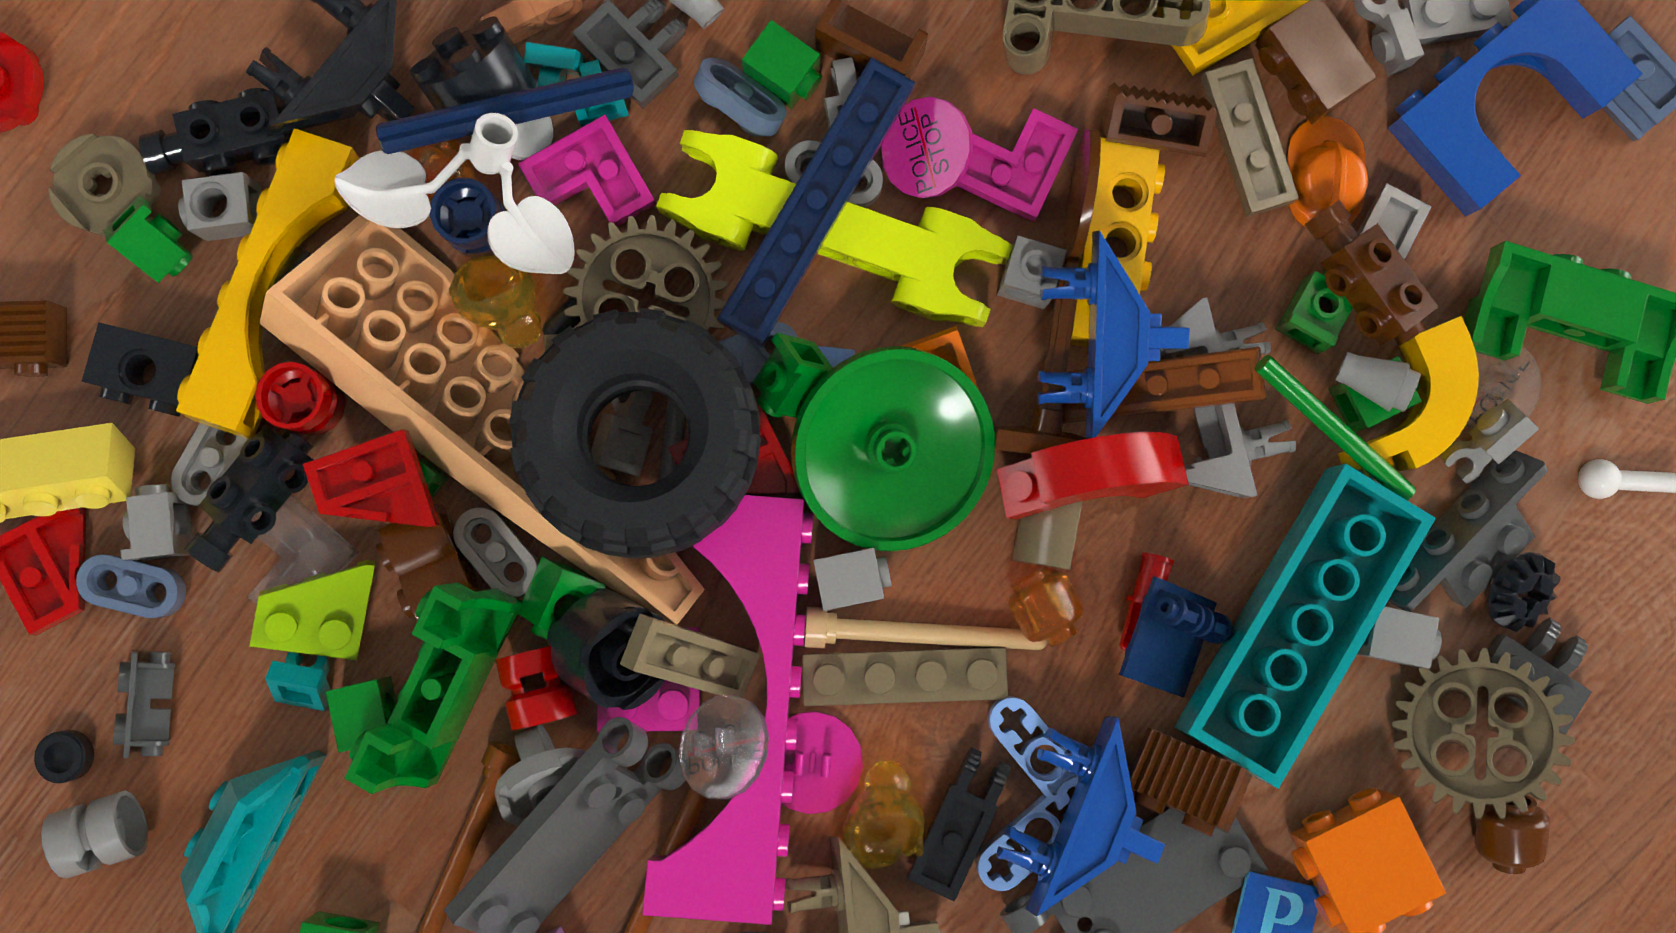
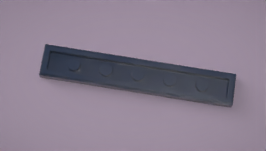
M871 57L719 314L717 321L720 324L763 347L914 90V81Z

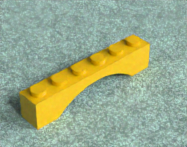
M295 128L289 142L284 143L280 147L276 157V173L270 187L265 188L259 196L256 207L258 216L250 234H246L239 244L237 250L238 263L232 278L227 280L219 291L217 299L219 309L211 327L203 331L199 339L197 349L199 356L192 373L187 375L180 384L177 395L179 402L176 409L177 412L195 422L246 439L256 434L263 417L257 408L255 393L258 381L265 373L261 344L263 326L259 322L266 291L273 286L274 279L293 250L299 247L306 238L324 223L347 210L349 205L338 192L334 180L335 175L347 170L360 159L352 147Z

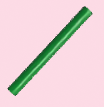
M1266 355L1256 364L1254 370L1377 482L1407 501L1412 498L1416 492V487L1274 358Z

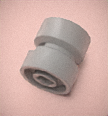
M124 790L92 800L87 808L84 804H80L48 814L43 821L41 830L42 847L51 869L59 877L65 879L98 869L103 863L112 865L137 857L144 853L148 842V828L144 811L134 795Z

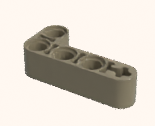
M1009 0L1003 27L1005 57L1009 67L1017 73L1028 75L1040 71L1049 59L1054 31L1173 46H1190L1197 43L1205 34L1210 11V0H1095L1097 3L1088 9L1075 7L1073 3L1076 0H1042L1038 3H1030L1025 0ZM1130 3L1143 4L1147 8L1144 13L1139 15L1127 14L1122 9ZM1158 6L1164 7L1163 18L1157 17ZM1181 12H1191L1190 18L1181 19ZM1023 38H1032L1039 42L1035 48L1029 51H1021L1014 47Z

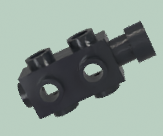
M251 88L240 92L238 98L223 102L203 100L192 103L188 107L189 110L172 114L177 132L165 134L164 131L159 130L139 136L141 155L147 168L154 175L175 170L177 164L185 162L199 173L204 172L207 177L235 173L236 163L253 159L257 165L276 164L277 153L284 143L289 142L292 132L266 138L272 122L285 109L283 107L285 102L270 90ZM260 118V121L255 126H247V121ZM210 130L209 134L201 139L200 132Z
M264 424L256 435L245 442L240 455L224 475L216 479L209 487L206 497L198 506L213 518L214 521L204 533L197 532L184 550L203 565L220 573L233 557L230 551L239 539L242 538L252 544L258 535L270 531L275 525L276 513L290 495L305 488L308 479L303 464L314 460L308 455L314 446L294 431L286 430L283 435H280ZM295 470L294 475L285 481L286 475L290 471ZM262 511V514L259 517V519H257L254 522H251L253 516L256 513Z

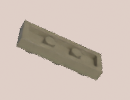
M1253 58L1205 72L1201 77V82L1207 100L1217 111L1215 124L1246 218L1296 202L1299 196Z
M639 614L620 665L638 673L742 702L760 654L740 645Z

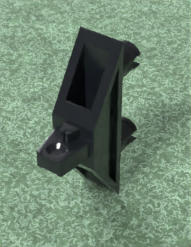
M311 0L348 29L346 32L348 36L312 77L308 75L303 78L274 55L268 47L262 50L259 59L266 67L253 60L246 70L249 76H253L285 102L283 105L285 109L270 125L266 138L293 132L294 128L303 130L352 118L358 112H361L370 119H373L378 114L386 121H392L411 116L415 109L412 104L396 91L400 83L390 74L394 59L396 0H378L375 5L370 3L368 6L360 0Z

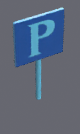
M1249 871L1245 876L1232 933H1312L1317 914L1314 899L1320 897L1315 886Z

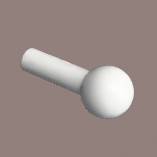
M1595 459L1587 462L1582 466L1578 474V483L1581 490L1587 496L1595 499L1608 498L1618 490L1676 493V473L1619 470L1615 464L1604 459Z

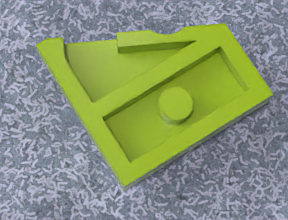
M364 560L358 562L357 566L330 574L324 572L307 577L302 582L293 585L283 584L260 591L249 647L357 660L375 561Z

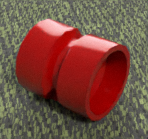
M295 362L279 363L268 369L258 381L255 393L257 408L265 420L276 427L310 436L325 434L333 429L343 417L346 405L344 392L319 371Z
M551 646L495 659L501 687L511 692V696L505 702L512 731L578 714L572 687L562 683L553 667ZM543 672L546 686L527 691L525 676Z

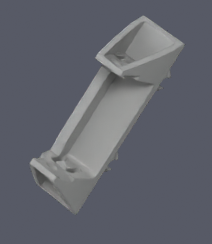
M1206 297L1202 298L1169 326L1190 328L1189 348H1160V359L1175 358L1179 355L1183 357L1260 347L1261 354L1266 355L1270 354L1271 345L1270 342L1248 344L1243 342L1266 331L1267 328L1263 322L1219 333L1215 329L1208 298ZM1235 404L1193 408L1202 448L1206 450L1208 460L1202 461L1201 457L1196 458V463L1185 465L1188 483L1191 486L1243 499L1258 496L1250 468L1252 460L1286 452H1295L1296 441H1268L1270 437L1292 429L1290 422L1283 420L1280 423L1244 431L1240 427Z

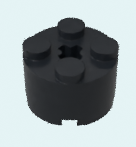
M495 16L482 20L473 28L462 33L458 27H452L440 33L432 41L436 50L428 57L417 62L410 70V74L435 110L536 87V81L529 67L499 19Z
M599 588L576 601L564 613L561 619L555 621L550 626L547 640L551 646L553 667L563 682L597 705L607 709L616 707L622 710L634 709L653 697L665 680L632 671L620 665L621 659L639 614L662 621L665 620L622 594L607 588Z

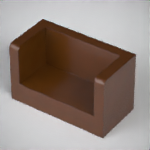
M831 0L815 28L816 50L835 60L852 57L855 70L860 73L863 72L872 57L911 79L925 53L928 38L927 32L919 28L912 39L847 5L848 0Z

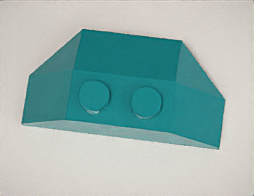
M317 750L230 779L229 782H223L216 790L209 804V809L213 813L205 828H200L189 841L184 852V856L189 859L180 874L185 898L197 933L236 932L327 754Z

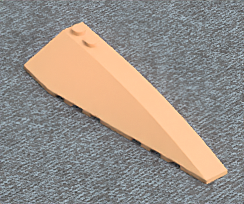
M359 215L266 291L259 324L393 432L401 429L409 431L414 448L546 546L613 591L661 616L666 622L678 625L705 589L676 552L654 558L637 559L606 555L586 548L560 533L539 513L526 495L519 476L515 472L510 448H512V429L509 421L512 403L517 401L524 383L522 376L525 373V370L517 362L519 355L508 341L502 343L487 324L489 317L478 303L474 302L471 304L459 289L461 282L451 269L401 228L381 226ZM597 465L609 478L613 480L616 478L609 468Z

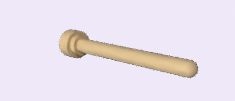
M806 607L804 647L825 648V643L835 644L836 639L1041 650L1048 643L1047 635L1041 630L837 618V613H827V610L823 611V607Z

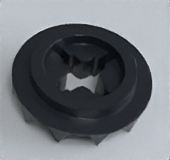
M1535 552L1523 553L1510 560L1500 570L1490 589L1488 608L1493 621L1502 627L1517 632L1523 626L1533 628L1539 615H1548L1547 606L1549 602L1558 597L1553 589L1559 584L1561 579L1555 573V563ZM1525 592H1528L1527 595H1524L1521 598L1518 597V594H1524Z

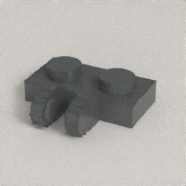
M607 0L576 28L572 34L575 40L595 60L599 59L600 66L605 71L622 67L628 69L634 85V92L631 97L644 109L679 76L677 69L663 54L669 52L682 39L687 26L681 20L675 19L649 41L642 32L647 31L664 13L666 5L661 0H649L629 19L610 0Z
M1549 617L1538 624L1535 632L1530 636L1524 647L1507 635L1497 634L1488 648L1490 663L1498 664L1503 654L1508 652L1511 658L1510 668L1515 671L1526 662L1532 663L1528 679L1532 682L1548 676L1550 682L1543 691L1545 696L1559 694L1564 696L1563 702L1553 709L1555 714L1571 715L1573 718L1570 724L1559 728V733L1566 734L1592 691L1568 676L1578 668L1583 660V656L1586 655L1585 653L1589 645L1578 635L1569 638L1561 647V650L1558 651L1552 663L1549 664L1541 657L1551 650L1562 628L1552 618ZM1511 696L1503 697L1527 713L1525 705L1518 698Z

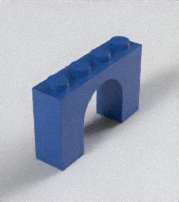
M1523 0L1512 10L1518 18L1507 28L1504 29L1497 22L1473 43L1479 50L1466 62L1458 55L1433 76L1440 83L1426 96L1418 89L1394 109L1401 117L1387 129L1465 217L1482 209L1521 176L1484 134L1477 120L1475 110L1476 93L1481 80L1489 70L1501 66L1516 65L1527 67L1540 73L1554 86L1582 119L1603 108L1643 75L1577 0Z

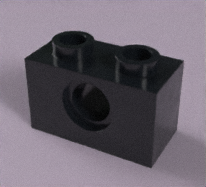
M98 322L81 382L100 386L99 397L131 405L135 395L151 399L148 407L150 410L180 417L181 413L176 411L179 404L177 399L178 390L183 379L193 371L199 356L198 347ZM154 361L156 366L155 376L149 383L145 384L143 380L144 369L149 363Z

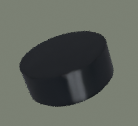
M76 730L58 731L45 736L39 742L34 754V763L38 773L52 783H66L81 778L89 771L94 760V749L91 741L83 733Z

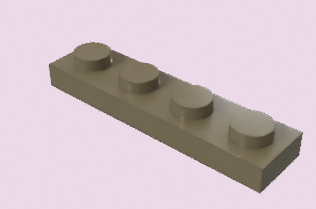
M987 647L802 654L804 706L997 700L1008 698L1006 648Z

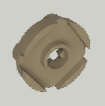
M87 134L71 140L57 153L50 168V171L55 174L52 181L53 189L48 187L49 198L56 212L74 227L101 237H105L104 231L139 195L148 201L151 208L158 201L161 194L160 184L156 180L155 175L147 168L140 149L122 137L114 135L97 136L96 134ZM100 174L107 178L112 177L113 183L111 184L110 191L105 195L100 193L95 196L93 192L98 188L95 178Z

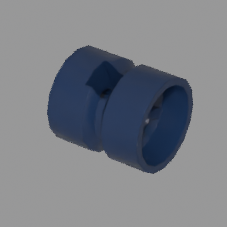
M457 178L446 182L435 192L430 203V218L434 229L459 253L465 256L484 259L495 255L488 243L487 229L490 220L495 214L507 210L484 184L474 179Z

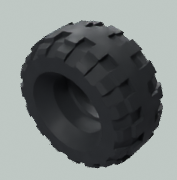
M640 308V312L618 313L615 309L593 315V320L574 329L569 326L551 339L553 344L538 360L534 357L522 376L524 383L517 401L512 403L509 421L512 429V448H510L515 472L519 476L526 495L539 513L560 533L586 548L606 555L633 559L654 558L685 550L701 542L705 537L722 526L737 510L751 485L758 464L761 443L759 413L753 390L741 366L729 350L714 339L707 330L688 319L684 321L666 315L664 311ZM634 391H654L670 398L683 412L689 432L686 453L680 464L669 475L657 482L642 486L619 483L605 475L593 459L589 441L592 426L603 408L617 397Z

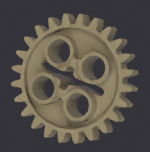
M650 215L646 229H639L634 217L629 216L627 231L623 233L620 232L614 223L610 222L608 223L610 239L604 241L594 233L590 235L596 250L590 253L578 249L576 254L585 265L583 269L570 268L567 271V274L579 281L578 286L563 289L564 295L577 299V305L564 310L565 316L580 317L581 323L574 328L593 320V315L599 314L602 305L611 300L623 303L627 307L628 312H640L637 299L604 289L603 282L606 280L618 283L636 292H643L645 286H651L655 289L654 297L656 299L685 307L689 310V315L682 317L655 305H651L648 309L664 311L666 315L684 321L688 319L705 330H708V328H724V325L720 324L713 314L714 311L722 310L726 304V301L715 298V292L726 288L728 284L727 281L712 280L711 274L719 269L721 263L716 261L705 264L702 258L710 248L708 243L696 249L691 247L690 243L693 239L694 231L692 229L689 230L681 238L675 236L676 223L674 220L667 224L664 231L657 230L656 219L653 215ZM633 253L642 258L645 264V271L639 278L629 280L619 275L615 266L617 260L623 254ZM675 270L687 273L692 280V291L684 297H674L669 294L664 285V278L668 273Z
M1487 648L1481 649L1478 662H1470L1464 649H1459L1457 665L1451 666L1440 655L1437 657L1440 672L1437 674L1432 673L1426 668H1419L1425 683L1421 687L1414 683L1406 682L1405 688L1414 699L1412 702L1396 701L1395 704L1400 711L1408 715L1407 720L1392 722L1393 729L1407 733V738L1394 743L1395 750L1411 751L1412 754L1410 758L1401 764L1403 770L1419 768L1422 772L1416 779L1414 786L1420 789L1432 783L1436 787L1432 796V802L1435 804L1443 800L1447 795L1453 797L1452 806L1453 813L1455 814L1462 810L1465 803L1473 804L1476 819L1482 818L1485 805H1493L1498 817L1505 819L1506 803L1513 802L1517 809L1525 813L1528 811L1524 796L1529 793L1542 802L1547 800L1545 791L1540 784L1545 781L1549 784L1560 786L1562 780L1551 768L1553 765L1569 767L1572 760L1559 753L1558 749L1559 747H1567L1575 743V738L1559 733L1560 727L1566 726L1573 721L1572 716L1555 714L1553 710L1563 702L1564 696L1559 694L1546 697L1543 693L1550 682V678L1545 676L1532 682L1528 679L1532 663L1526 662L1515 671L1510 668L1511 658L1508 652L1503 654L1498 664L1490 663ZM1485 687L1488 690V730L1497 732L1498 738H1488L1486 777L1483 780H1478L1475 777L1476 740L1474 736L1466 735L1465 732L1466 729H1475L1477 691L1479 688ZM1449 692L1462 693L1470 701L1471 707L1469 712L1463 717L1451 718L1441 712L1439 708L1440 699ZM1509 696L1518 698L1525 705L1527 715L1517 723L1504 722L1497 716L1494 709L1499 699ZM1447 743L1459 744L1469 754L1468 763L1460 770H1447L1437 761L1438 750ZM1504 748L1518 751L1525 760L1526 766L1524 771L1517 776L1509 777L1502 775L1493 765L1492 759L1495 753Z

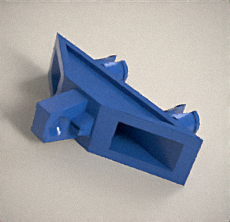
M1100 230L1092 232V257L1088 268L1042 266L1040 277L1066 282L1065 286L1040 289L1041 300L1087 299V304L1090 305L1088 367L1085 368L1084 373L1038 371L1037 380L1040 382L1063 386L1059 390L1038 392V404H1083L1086 409L1085 437L1087 439L1097 437L1147 367L1148 361H1160V348L1188 349L1190 328L1161 326L1162 314L1150 313V310Z
M1104 717L1095 742L1091 747L1067 737L1053 728H1049L1045 733L1044 737L1064 750L1065 754L1038 749L1037 759L1049 762L1078 776L1077 786L1054 842L1047 844L1017 830L1011 825L1003 833L1024 847L1025 851L1019 852L998 846L997 858L1005 859L1038 874L1037 884L1026 908L1027 911L1036 917L1101 874L1117 861L1126 864L1130 853L1154 863H1158L1165 844L1139 832L1143 819L1135 816V802L1118 717Z

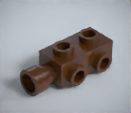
M1338 200L1304 224L1314 239L1317 241L1321 238L1332 253L1331 256L1321 262L1327 271L1325 282L1331 292L1337 296H1345L1357 313L1355 323L1363 335L1375 338L1380 346L1392 339L1398 345H1402L1426 328L1421 320L1437 309L1438 306L1378 223L1358 235L1347 220L1351 217L1350 213L1342 202Z

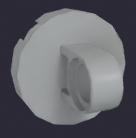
M542 724L532 726L515 734V743L521 761L511 766L499 778L494 791L503 820L515 826H519L523 822L522 818L528 817L586 752L582 749L567 747L555 749L548 732Z

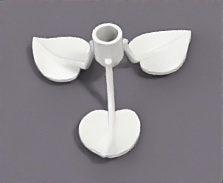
M499 113L482 115L476 121L473 135H471V142L461 144L458 154L429 183H425L426 173L422 165L404 152L385 154L383 151L369 153L357 160L347 170L335 175L334 181L338 192L345 202L358 214L381 226L408 228L423 222L429 216L431 206L426 194L435 193L466 159H470L478 171L484 174H496L499 172L501 175L503 204L508 211L495 214L489 222L487 229L488 243L494 254L509 267L524 272L563 274L569 271L572 266L575 253L574 241L568 222L560 210L551 202L539 196L527 197L516 205L512 195L511 175L514 167L510 163L511 158L525 160L551 145L553 125L550 117L515 125L511 119Z

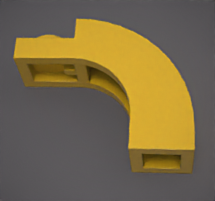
M1462 316L1421 332L1404 344L1399 345L1406 363H1410L1412 370L1421 373L1417 392L1422 402L1410 407L1405 418L1393 430L1366 442L1391 466L1395 465L1392 459L1393 456L1399 471L1417 469L1438 457L1460 435L1472 413L1478 390V360L1474 344ZM1344 451L1338 453L1342 464H1347L1356 470L1363 469ZM1363 469L1364 474L1369 476L1370 474Z

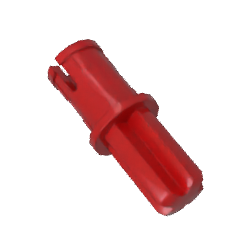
M1142 552V559L1132 596L1127 595L1125 599L1130 602L1119 643L1122 650L1125 651L1130 643L1142 609L1143 599L1148 592L1153 576L1168 581L1174 560Z

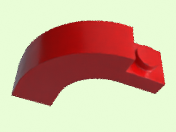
M1162 432L1122 433L1069 442L1032 452V458L996 469L1006 518L1014 520L1080 501L1111 496L1146 498L1189 485L1178 437Z

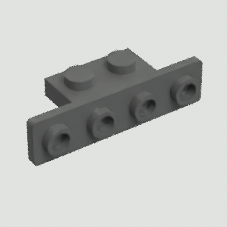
M1516 450L1500 464L1494 461L1431 526L1388 602L1404 611L1411 612L1440 583L1453 602L1467 608L1490 585L1500 570L1510 560L1519 555L1535 538L1516 504L1548 472L1544 461Z

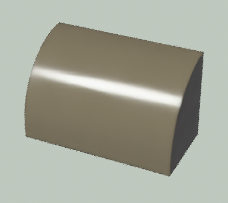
M1082 501L1019 519L1011 561L1057 570H1070Z

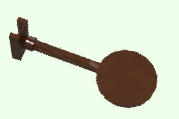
M1086 128L1076 155L1064 226L1063 249L1067 250L1064 268H1078V261L1082 256L1091 224L1101 153L1100 131ZM1058 280L1057 287L1066 285L1065 281ZM1055 299L1045 372L1067 371L1077 299ZM1043 382L1042 392L1059 390L1063 386ZM1062 403L1040 404L1039 408L1035 407L1032 427L994 426V449L1025 454L1087 438L1073 433L1062 432L1065 411H1061Z

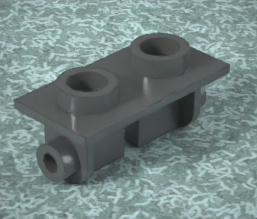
M132 650L131 662L120 661L117 693L129 694L127 713H116L113 745H124L123 758H129L130 746H141V756H162L163 746H168L170 741L168 737L171 708H150L151 699H172L176 662H170L171 652L150 651L148 661H137L138 650Z

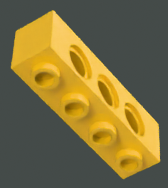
M1101 138L1100 168L1094 209L1087 241L1082 256L1078 261V268H1088V264L1091 263L1092 232L1100 230L1105 240L1108 237H1118L1125 242L1128 254L1126 257H1117L1140 294V291H1147L1151 278L1152 263L1145 261L1147 242L1153 243L1157 232L1159 216L1158 213L1151 211L1154 194H1160L1162 190L1165 164L1158 163L1160 150L1105 141L1106 138ZM1114 189L1127 190L1134 198V207L1123 208L1119 206L1113 199L1112 191ZM1077 299L1070 345L1088 347L1090 305L1087 304V299Z

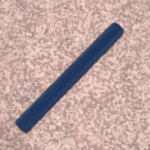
M622 67L379 123L376 126V134L383 153L392 154L473 135L476 121L487 113L502 114L511 119L516 125L630 98L634 92V85L628 69Z

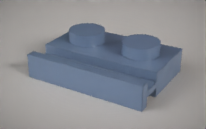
M1629 16L1613 28L1608 35L1643 75L1602 109L1632 141H1637L1654 125L1661 122L1676 109V63Z

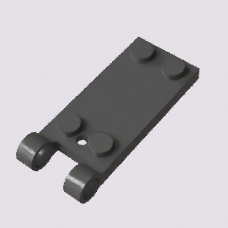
M616 717L608 721L602 727L598 739L447 905L444 911L452 924L476 933H536L540 924L625 829L642 815L645 807L661 789L668 791L677 789L686 781L689 775L688 767L690 764L687 755L668 743H658L646 752L648 736L643 728L623 717ZM629 732L627 743L617 752L619 740L624 734ZM644 756L642 764L635 772L625 768L636 764ZM669 757H672L670 769L660 777L662 764Z
M1165 806L1162 815L1154 812L1143 819L1139 832L1165 844L1158 863L1130 853L1126 864L1117 861L1114 865L1037 917L1026 910L1034 890L1008 904L1001 911L1000 916L1011 933H1032L1042 926L1052 914H1054L1065 933H1171L1242 887L1245 876L1249 871L1262 874L1268 868L1236 817L1228 834L1215 828L1212 836L1209 837L1181 824L1184 814ZM1088 917L1091 920L1090 927L1084 931L1079 930L1077 926L1079 919Z

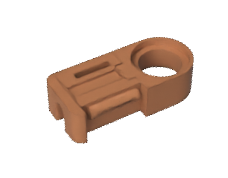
M513 0L480 18V22L488 17H497L512 42L516 44L542 30L546 32L571 19L582 9L583 2L581 0Z

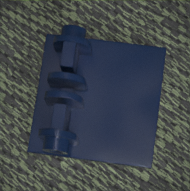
M1153 576L1148 592L1143 599L1142 609L1132 638L1125 650V657L1119 675L1184 698L1204 640L1214 644L1228 641L1234 632L1231 620L1226 615L1214 611L1217 602Z

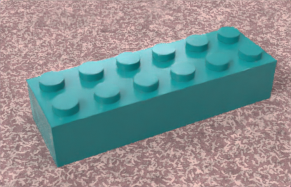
M1347 464L1326 468L1234 623L1232 637L1221 645L1174 728L1229 762L1247 769L1252 776L1279 789L1436 518Z

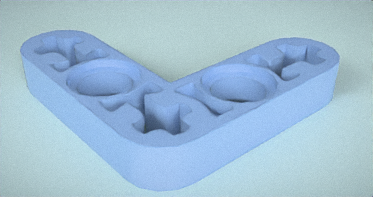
M1014 696L998 699L992 704L987 716L988 726L994 736L1043 795L985 843L977 853L975 860L976 870L982 882L990 889L996 891L1009 890L1032 873L1008 861L1007 865L1011 872L1007 876L1003 877L998 872L991 876L987 874L992 867L988 859L991 855L997 854L998 846L1014 850L1013 846L1007 842L1010 838L1003 834L1006 828L1011 825L1024 833L1029 821L1034 818L1047 819L1051 823L1053 831L1051 839L1047 842V844H1051L1054 842L1061 824L1045 808L1053 802L1060 811L1070 801L1069 795L1066 792L1071 787L1076 788L1078 783L1077 775L1057 766L1049 773L1042 774L1033 770L1030 757L1038 746L1050 745L1055 748L1057 753L1063 755L1065 751L1044 737L1049 727L1028 703ZM1005 707L1013 712L1019 708L1022 709L1024 714L1020 716L1019 721L1028 733L1032 734L1036 726L1041 730L1040 735L1027 740L1020 752H1017L1014 748L1015 744L1023 742L1019 735L1011 728H1007L1004 731H1001L999 725L1004 721L1000 712Z

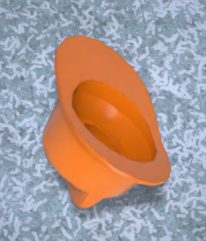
M1324 116L1313 125L1308 120L1297 128L1289 142L1287 163L1299 199L1293 204L1288 205L1295 220L1306 228L1305 223L1340 200L1350 213L1351 217L1347 220L1352 224L1362 210L1368 186L1366 154L1363 141L1356 130L1343 120Z

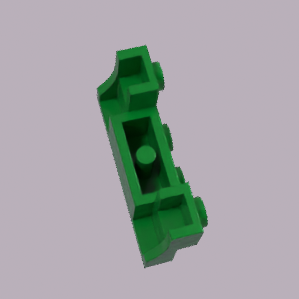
M1503 241L1490 249L1479 295L1469 300L1464 320L1476 352L1504 361L1520 356L1528 327L1609 352L1600 390L1645 404L1666 399L1676 359L1675 292L1633 280L1630 273L1620 269H1597L1584 265L1583 259L1575 255H1551L1509 241Z
M458 582L435 585L433 589L427 591L417 606L416 616L419 619L412 632V635L423 640L419 649L418 659L407 682L398 694L397 704L388 723L364 731L354 742L349 753V758L352 759V762L344 779L370 794L395 786L428 788L437 784L523 602L498 588L475 592Z

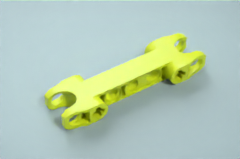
M684 130L680 141L682 151L690 157L711 166L717 173L716 181L710 191L696 198L682 197L672 193H661L656 205L658 212L687 229H692L703 240L732 250L744 251L751 231L767 235L796 184L772 175L778 155L762 145L734 135H718ZM847 202L817 254L898 282L891 302L900 309L932 321L955 322L984 327L991 309L960 292L955 285L954 269L963 261L971 259L982 260L996 265H1005L1013 245L982 228L972 219L941 208H924L919 225L915 226Z

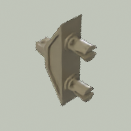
M829 836L833 867L830 875L786 879L785 889L811 891V894L808 896L787 901L789 913L834 907L838 916L839 933H939L938 922L931 920L910 922L909 911H897L839 837Z

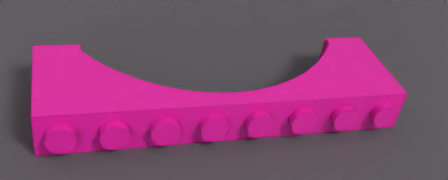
M745 495L737 510L722 526L705 537L701 542L691 546L713 564L730 583L744 604L755 627L763 652L766 670L767 709L762 740L760 741H763V744H759L757 751L762 750V752L756 753L754 759L762 757L763 759L753 761L743 783L733 798L708 826L690 841L668 855H652L647 860L643 915L771 925L773 910L783 911L786 878H776L777 856H788L790 825L780 824L781 803H792L794 772L784 771L785 751L796 750L798 719L788 718L790 697L800 698L802 667L792 666L794 645L804 646L806 615H797L796 608L797 595L808 594L810 564L800 563L801 543L811 544L814 515V513H804V499Z

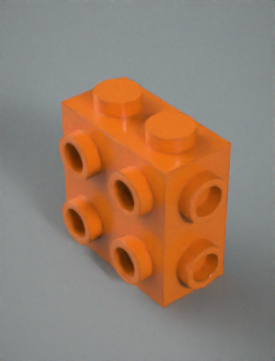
M1368 788L1348 798L1349 805L1333 813L1330 810H1322L1307 816L1301 822L1303 827L1290 833L1297 847L1296 850L1291 852L1293 860L1302 876L1306 880L1312 879L1320 897L1314 899L1320 916L1330 929L1335 927L1342 933H1382L1386 929L1385 923L1401 915L1407 917L1419 915L1433 906L1432 900L1446 894L1400 796L1383 790L1378 791L1377 788Z

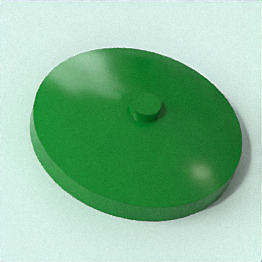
M904 346L879 347L858 353L840 362L829 370L812 388L795 422L791 445L792 467L797 486L806 504L824 526L835 535L847 542L867 549L874 548L879 551L908 550L923 546L946 535L958 526L974 509L988 484L995 457V432L989 408L982 394L968 376L956 366L941 357L917 348Z

